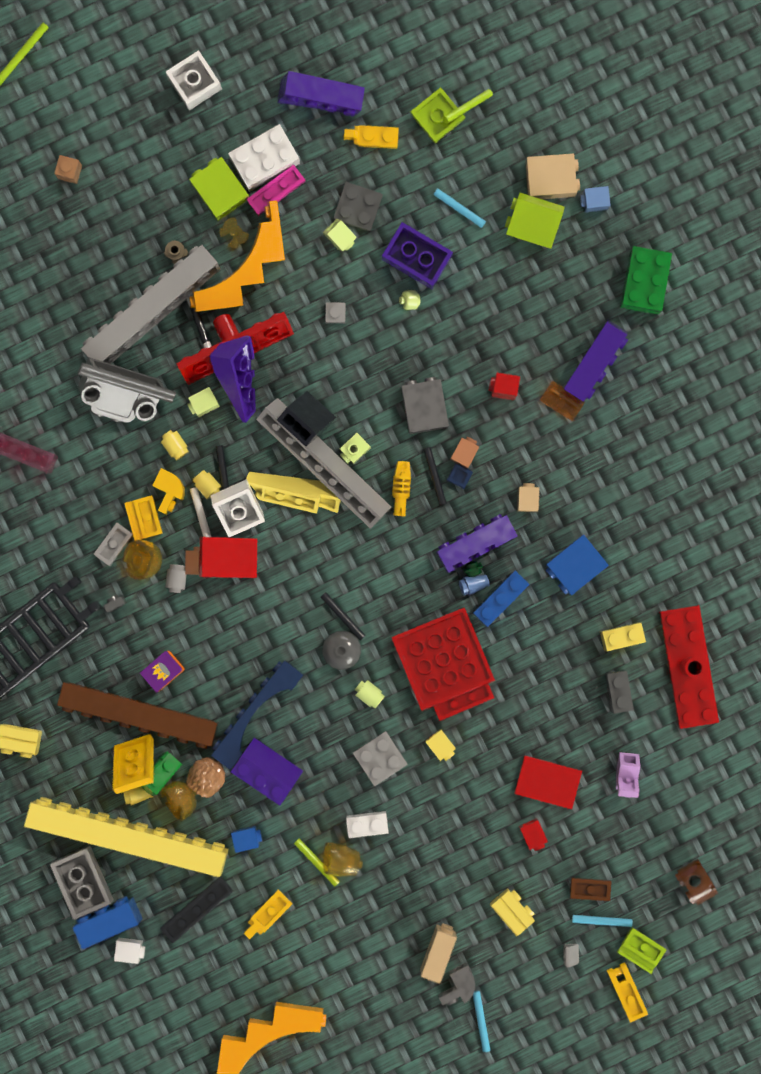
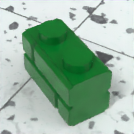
M169 752L162 753L153 766V783L141 787L151 796L157 795L182 764Z

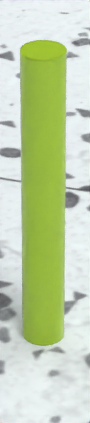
M490 89L484 91L445 115L443 120L445 123L451 122L493 96Z
M300 838L293 843L334 887L340 882Z

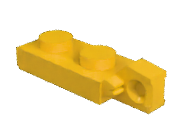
M355 126V129H344V140H354V144L358 145V147L397 149L399 128Z
M278 889L250 918L248 923L251 926L244 934L250 939L256 932L260 935L263 932L265 933L293 903Z

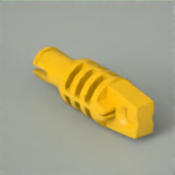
M397 461L392 491V496L395 498L394 516H406V500L410 497L411 484L410 462Z

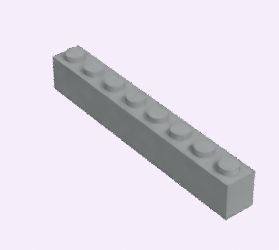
M278 398L262 411L256 420L371 529L389 511L391 506L319 437L305 447L277 421L287 406Z

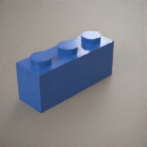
M513 571L473 614L488 627L530 584L516 571Z

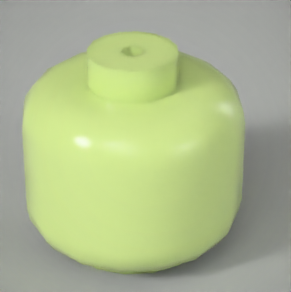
M406 290L402 293V297L399 298V302L403 304L405 310H414L420 305V295L415 290Z

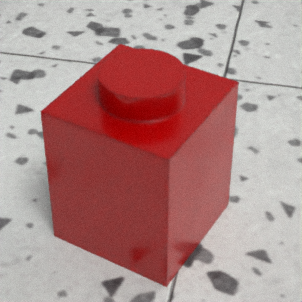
M537 818L519 826L530 850L534 849V851L545 847V843L548 840Z

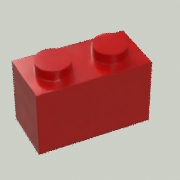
M496 373L495 377H491L488 391H492L491 397L515 400L518 394L520 376Z

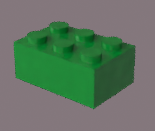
M636 246L632 247L620 308L657 315L662 312L672 253Z

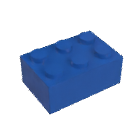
M125 896L116 900L111 907L107 905L95 911L93 915L89 913L76 920L77 923L73 926L81 948L85 949L138 925L143 918L134 897L128 899Z

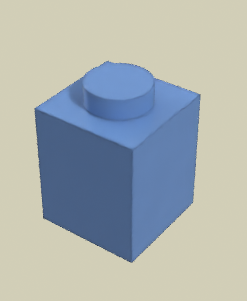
M608 186L584 189L583 195H580L581 207L585 208V212L609 209L611 205Z

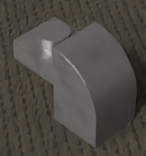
M467 962L449 971L455 986L438 994L442 1005L446 1003L447 1005L454 1004L460 996L463 1002L466 1003L473 996L475 980Z

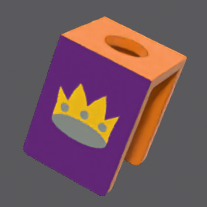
M165 651L140 674L154 691L158 693L181 674L185 668L170 651Z

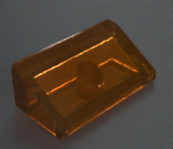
M554 381L550 383L540 399L541 402L572 422L585 401L583 402L567 392Z

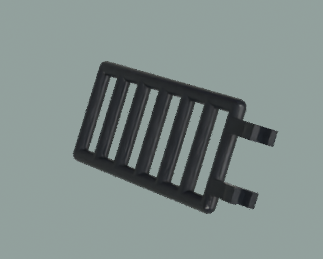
M74 576L61 588L56 582L51 583L0 624V634L8 629L34 662L24 670L0 639V652L18 674V676L8 682L0 671V684L2 686L0 689V699L89 629L90 625L85 619L102 606L98 601H94L82 612L78 611L66 596V594L82 583L78 576ZM52 592L56 594L80 625L72 633H70L45 601V598ZM37 604L64 636V639L57 645L52 642L29 612ZM22 616L49 649L41 657L37 655L13 624Z

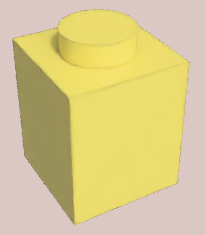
M441 729L425 741L440 761L442 759L447 761L455 754L453 752L456 749Z

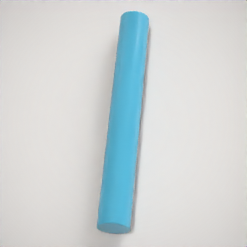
M437 189L433 194L482 228L486 223L485 220L440 189Z
M572 915V923L632 927V919Z
M474 991L473 1001L482 1051L488 1052L490 1051L481 995L480 991Z

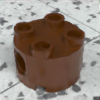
M698 858L677 870L678 873L675 876L682 887H687L688 891L685 893L693 905L695 903L699 905L718 894ZM694 879L701 880L700 885L697 887H692Z

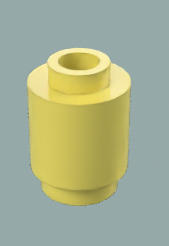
M170 430L162 436L163 440L161 443L171 458L174 457L175 460H179L189 452L188 446L177 431L172 432Z
M205 470L193 479L194 486L206 499L211 498V495L219 492V489L222 487Z

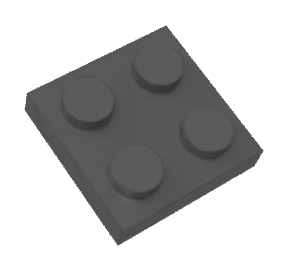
M346 182L333 220L339 219L344 224L371 232L383 194Z

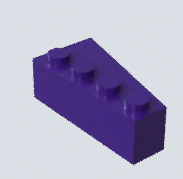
M607 320L603 329L597 335L592 346L565 385L564 390L583 402L586 398L590 400L595 392L594 385L597 381L601 383L606 375V372H604L607 365L612 366L618 357L615 355L618 348L623 349L628 341L626 338L627 332Z

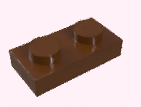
M571 877V899L610 901L611 880Z

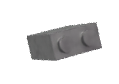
M436 377L424 379L425 382L421 383L412 380L405 382V385L402 386L409 434L449 427L441 379L436 380Z

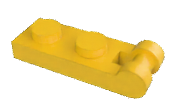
M625 962L619 964V967L615 969H608L607 973L630 1023L648 1015ZM624 974L625 979L618 982L617 976Z

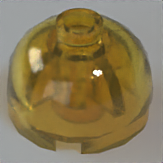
M135 540V542L127 545L123 560L127 562L128 568H125L131 578L136 580L148 579L159 572L162 566V554L156 544L148 540Z
M172 781L160 790L161 797L166 796L167 802L165 804L176 819H180L182 822L193 814L197 806L195 797L197 794L186 783Z

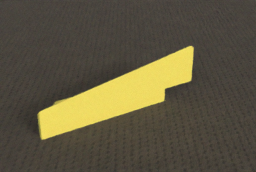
M249 472L246 479L249 485L256 491L255 496L261 501L317 513L319 507L338 513L341 500L321 481Z

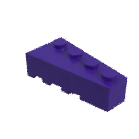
M288 71L281 79L277 103L323 109L329 112H343L344 115L355 116L362 109L365 87Z
M499 514L490 519L492 523L485 526L482 523L473 528L474 532L470 535H467L465 532L456 537V542L452 544L446 542L439 546V551L436 554L446 573L517 537L518 535L508 516L502 517Z

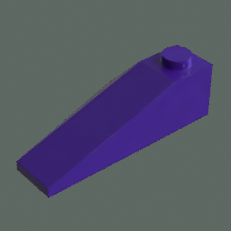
M250 336L221 343L210 355L214 373L244 423L256 412L255 389L252 388V377H255V370H251L254 350Z

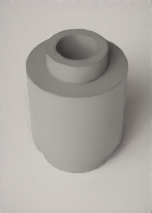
M170 564V568L167 569L165 588H169V592L181 593V589L185 590L187 576L185 574V566Z

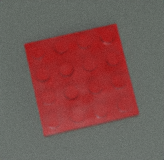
M465 607L391 637L421 711L495 681Z

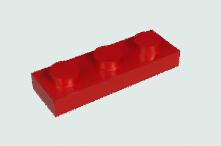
M489 684L433 707L439 721L494 699Z

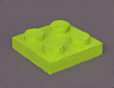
M441 87L410 111V114L434 143L438 142L465 120V116L462 114L451 122L445 123L443 117L458 107Z

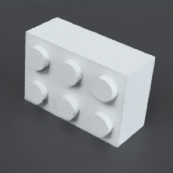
M280 124L228 153L230 160L249 192L279 176L293 164L295 166L300 164L299 157Z

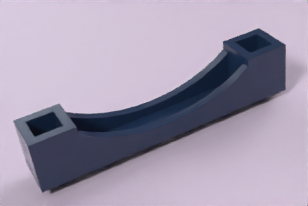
M286 660L283 663L280 661L272 670L275 674L271 679L267 677L260 685L263 689L259 694H253L248 701L251 704L248 709L240 711L236 716L238 719L237 723L234 726L230 724L224 732L226 735L222 742L218 740L213 746L212 750L214 753L211 756L229 770L233 768L243 754L241 751L242 738L250 719L257 709L276 693L285 689L292 691L304 674Z

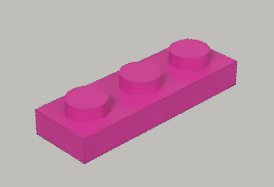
M293 164L246 200L256 214L260 216L265 212L267 202L277 201L278 203L306 181Z

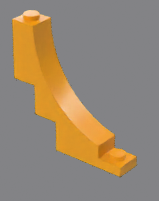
M277 201L267 202L265 216L269 218V222L259 223L255 242L250 253L239 268L220 283L203 290L193 291L192 296H189L190 306L194 308L195 312L243 306L241 286L264 283L262 263L285 260Z
M276 1002L273 1021L250 1018L246 1038L223 1035L217 1074H239L252 1055L277 1038L298 1032H320L321 1027H325L327 1016L323 1014V1008Z

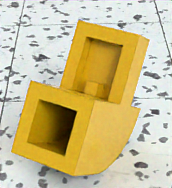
M161 468L152 486L166 492L158 511L167 515L168 512L172 513L177 503L174 501L175 498L183 501L185 489L182 481L176 475Z

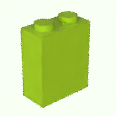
M222 157L212 159L205 169H198L191 175L192 178L189 179L217 221L247 202L246 199L249 198L248 193Z
M519 193L518 199H513L510 208L514 210L512 217L508 216L505 227L508 228L506 235L551 249L565 207Z

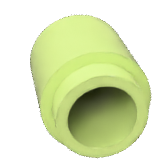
M368 680L365 683L361 681L355 689L357 691L355 696L369 707L376 708L385 697L382 691Z

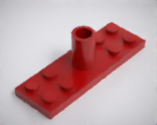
M285 312L276 313L269 319L257 322L251 328L240 333L231 315L223 314L213 321L221 342L209 348H203L197 354L191 357L187 356L176 364L185 381L190 385L214 373L210 355L219 344L240 337L250 336L254 353L293 335L294 332Z
M700 605L660 611L679 729L719 723ZM692 661L695 663L693 673L688 671V665Z

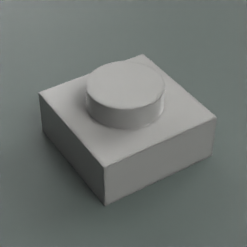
M326 302V323H345L346 303Z

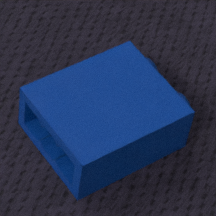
M581 535L545 564L547 567L545 571L552 579L556 578L559 581L558 587L565 595L567 593L573 595L609 565L585 535Z

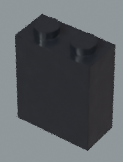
M306 391L286 407L277 421L307 447L330 426L336 416Z

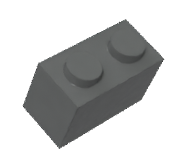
M627 671L605 673L611 713L633 711Z

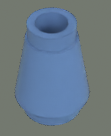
M487 575L463 577L462 580H459L461 593L468 596L490 585Z

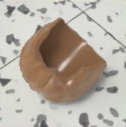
M212 757L197 760L190 768L186 783L196 794L209 798L223 786L225 771L222 764Z

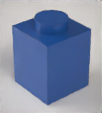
M256 826L235 830L231 833L235 853L258 848L260 846L259 842H262L261 831L256 830Z

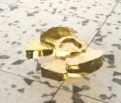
M235 217L226 220L223 228H220V237L229 233L234 237L228 247L238 248V245L245 243L249 238V234L242 231Z

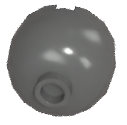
M336 631L325 639L322 647L323 657L332 668L338 670L349 669L360 659L361 644L352 633Z

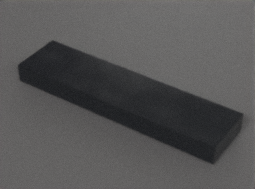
M220 876L160 929L173 944L234 890Z

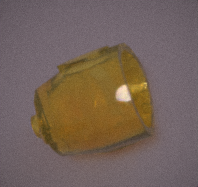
M331 842L325 843L323 853L325 874L340 877L358 874V869H361L363 862L360 861L359 851L347 845Z

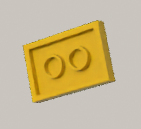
M151 734L114 745L113 790L116 794L153 783L154 739Z

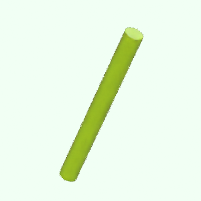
M45 23L38 27L0 73V86L49 28Z

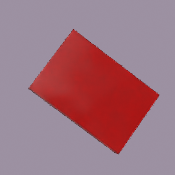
M200 537L199 577L257 578V539Z
M524 755L514 794L572 809L582 770Z

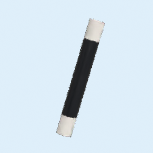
M187 297L186 299L204 348H209L212 345L200 312H195L194 308H191L189 297Z

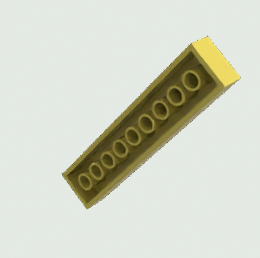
M40 797V799L30 803L24 827L220 877L223 872L229 849L225 848V845L222 843L214 842L213 844L205 843L206 840L203 838L194 837V839H189L183 833L175 832V834L167 833V829L160 827L151 829L148 828V824L141 822L131 824L128 823L129 820L126 818L117 817V819L109 818V814L102 812L93 814L90 813V809L83 807L73 809L71 804L64 802L54 804L49 798Z

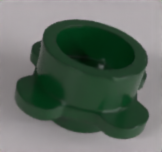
M472 561L463 567V571L467 577L481 574L483 566L481 562Z

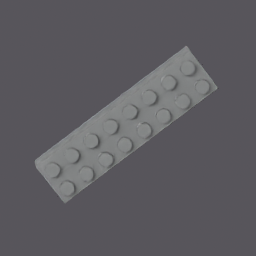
M203 245L200 247L195 246L189 251V256L186 259H180L174 264L172 271L163 273L158 278L159 282L157 284L148 286L143 291V296L139 299H133L128 304L129 308L124 312L119 311L109 325L104 324L94 338L89 337L83 342L82 351L90 358L109 364L113 363L184 302L187 297L191 296L193 291L198 290L220 271L218 262Z

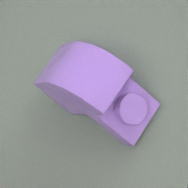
M619 752L616 772L618 796L638 798L639 754Z

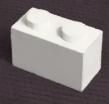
M386 811L349 815L346 817L349 838L388 833Z

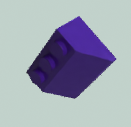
M255 737L231 771L232 774L279 806L303 772L302 769Z

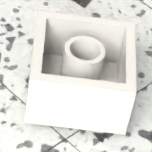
M199 50L166 71L169 81L189 110L222 90L220 82Z
M247 479L211 495L212 505L228 537L265 522L263 511Z

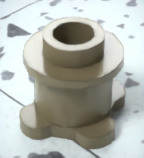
M171 241L166 245L164 254L175 264L183 257H187L188 251L184 249L183 244L179 241ZM174 249H178L177 253H172Z

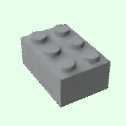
M91 846L50 864L74 920L107 906L114 901Z

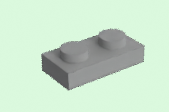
M116 523L94 555L111 566L131 539L133 533L119 523Z

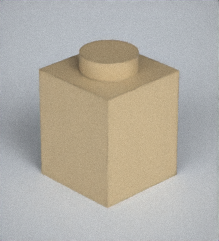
M523 483V487L518 488L517 511L538 512L539 488L535 487V484Z

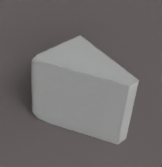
M578 944L563 945V960L566 967H572L579 963Z

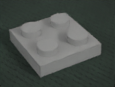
M386 731L353 752L374 786L408 765Z

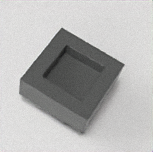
M118 595L107 599L108 603L103 606L106 612H112L127 604L124 596L118 597Z

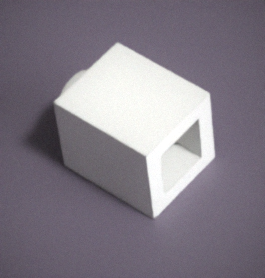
M118 938L114 961L138 964L141 958L144 959L145 946H142L143 940Z

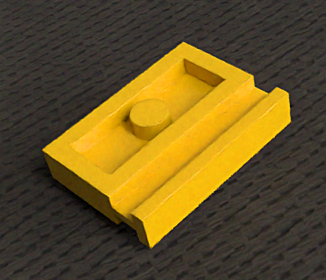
M152 495L124 503L134 541L163 534Z

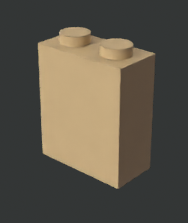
M574 154L527 157L528 195L539 199L575 197L577 191H580V180L576 179V171L579 170L578 159H574Z
M443 923L441 926L436 925L420 968L421 977L439 984L441 983L457 939L456 932L452 926Z

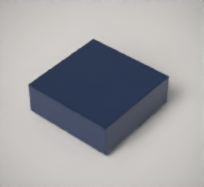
M455 463L447 481L464 490L473 471Z

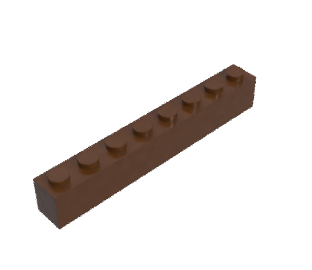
M67 681L63 682L57 704L62 707L61 710L73 713L76 710L80 711L81 715L85 717L99 716L101 721L111 723L112 720L120 722L119 726L131 728V725L139 727L138 731L150 733V730L158 732L157 736L169 738V735L177 737L176 741L187 744L188 741L196 742V746L205 749L213 745L219 724L217 721Z

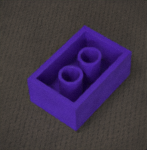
M402 222L384 251L382 260L433 290L452 258L453 252Z

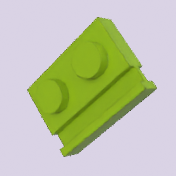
M632 927L617 953L652 974L655 966H657L667 949Z

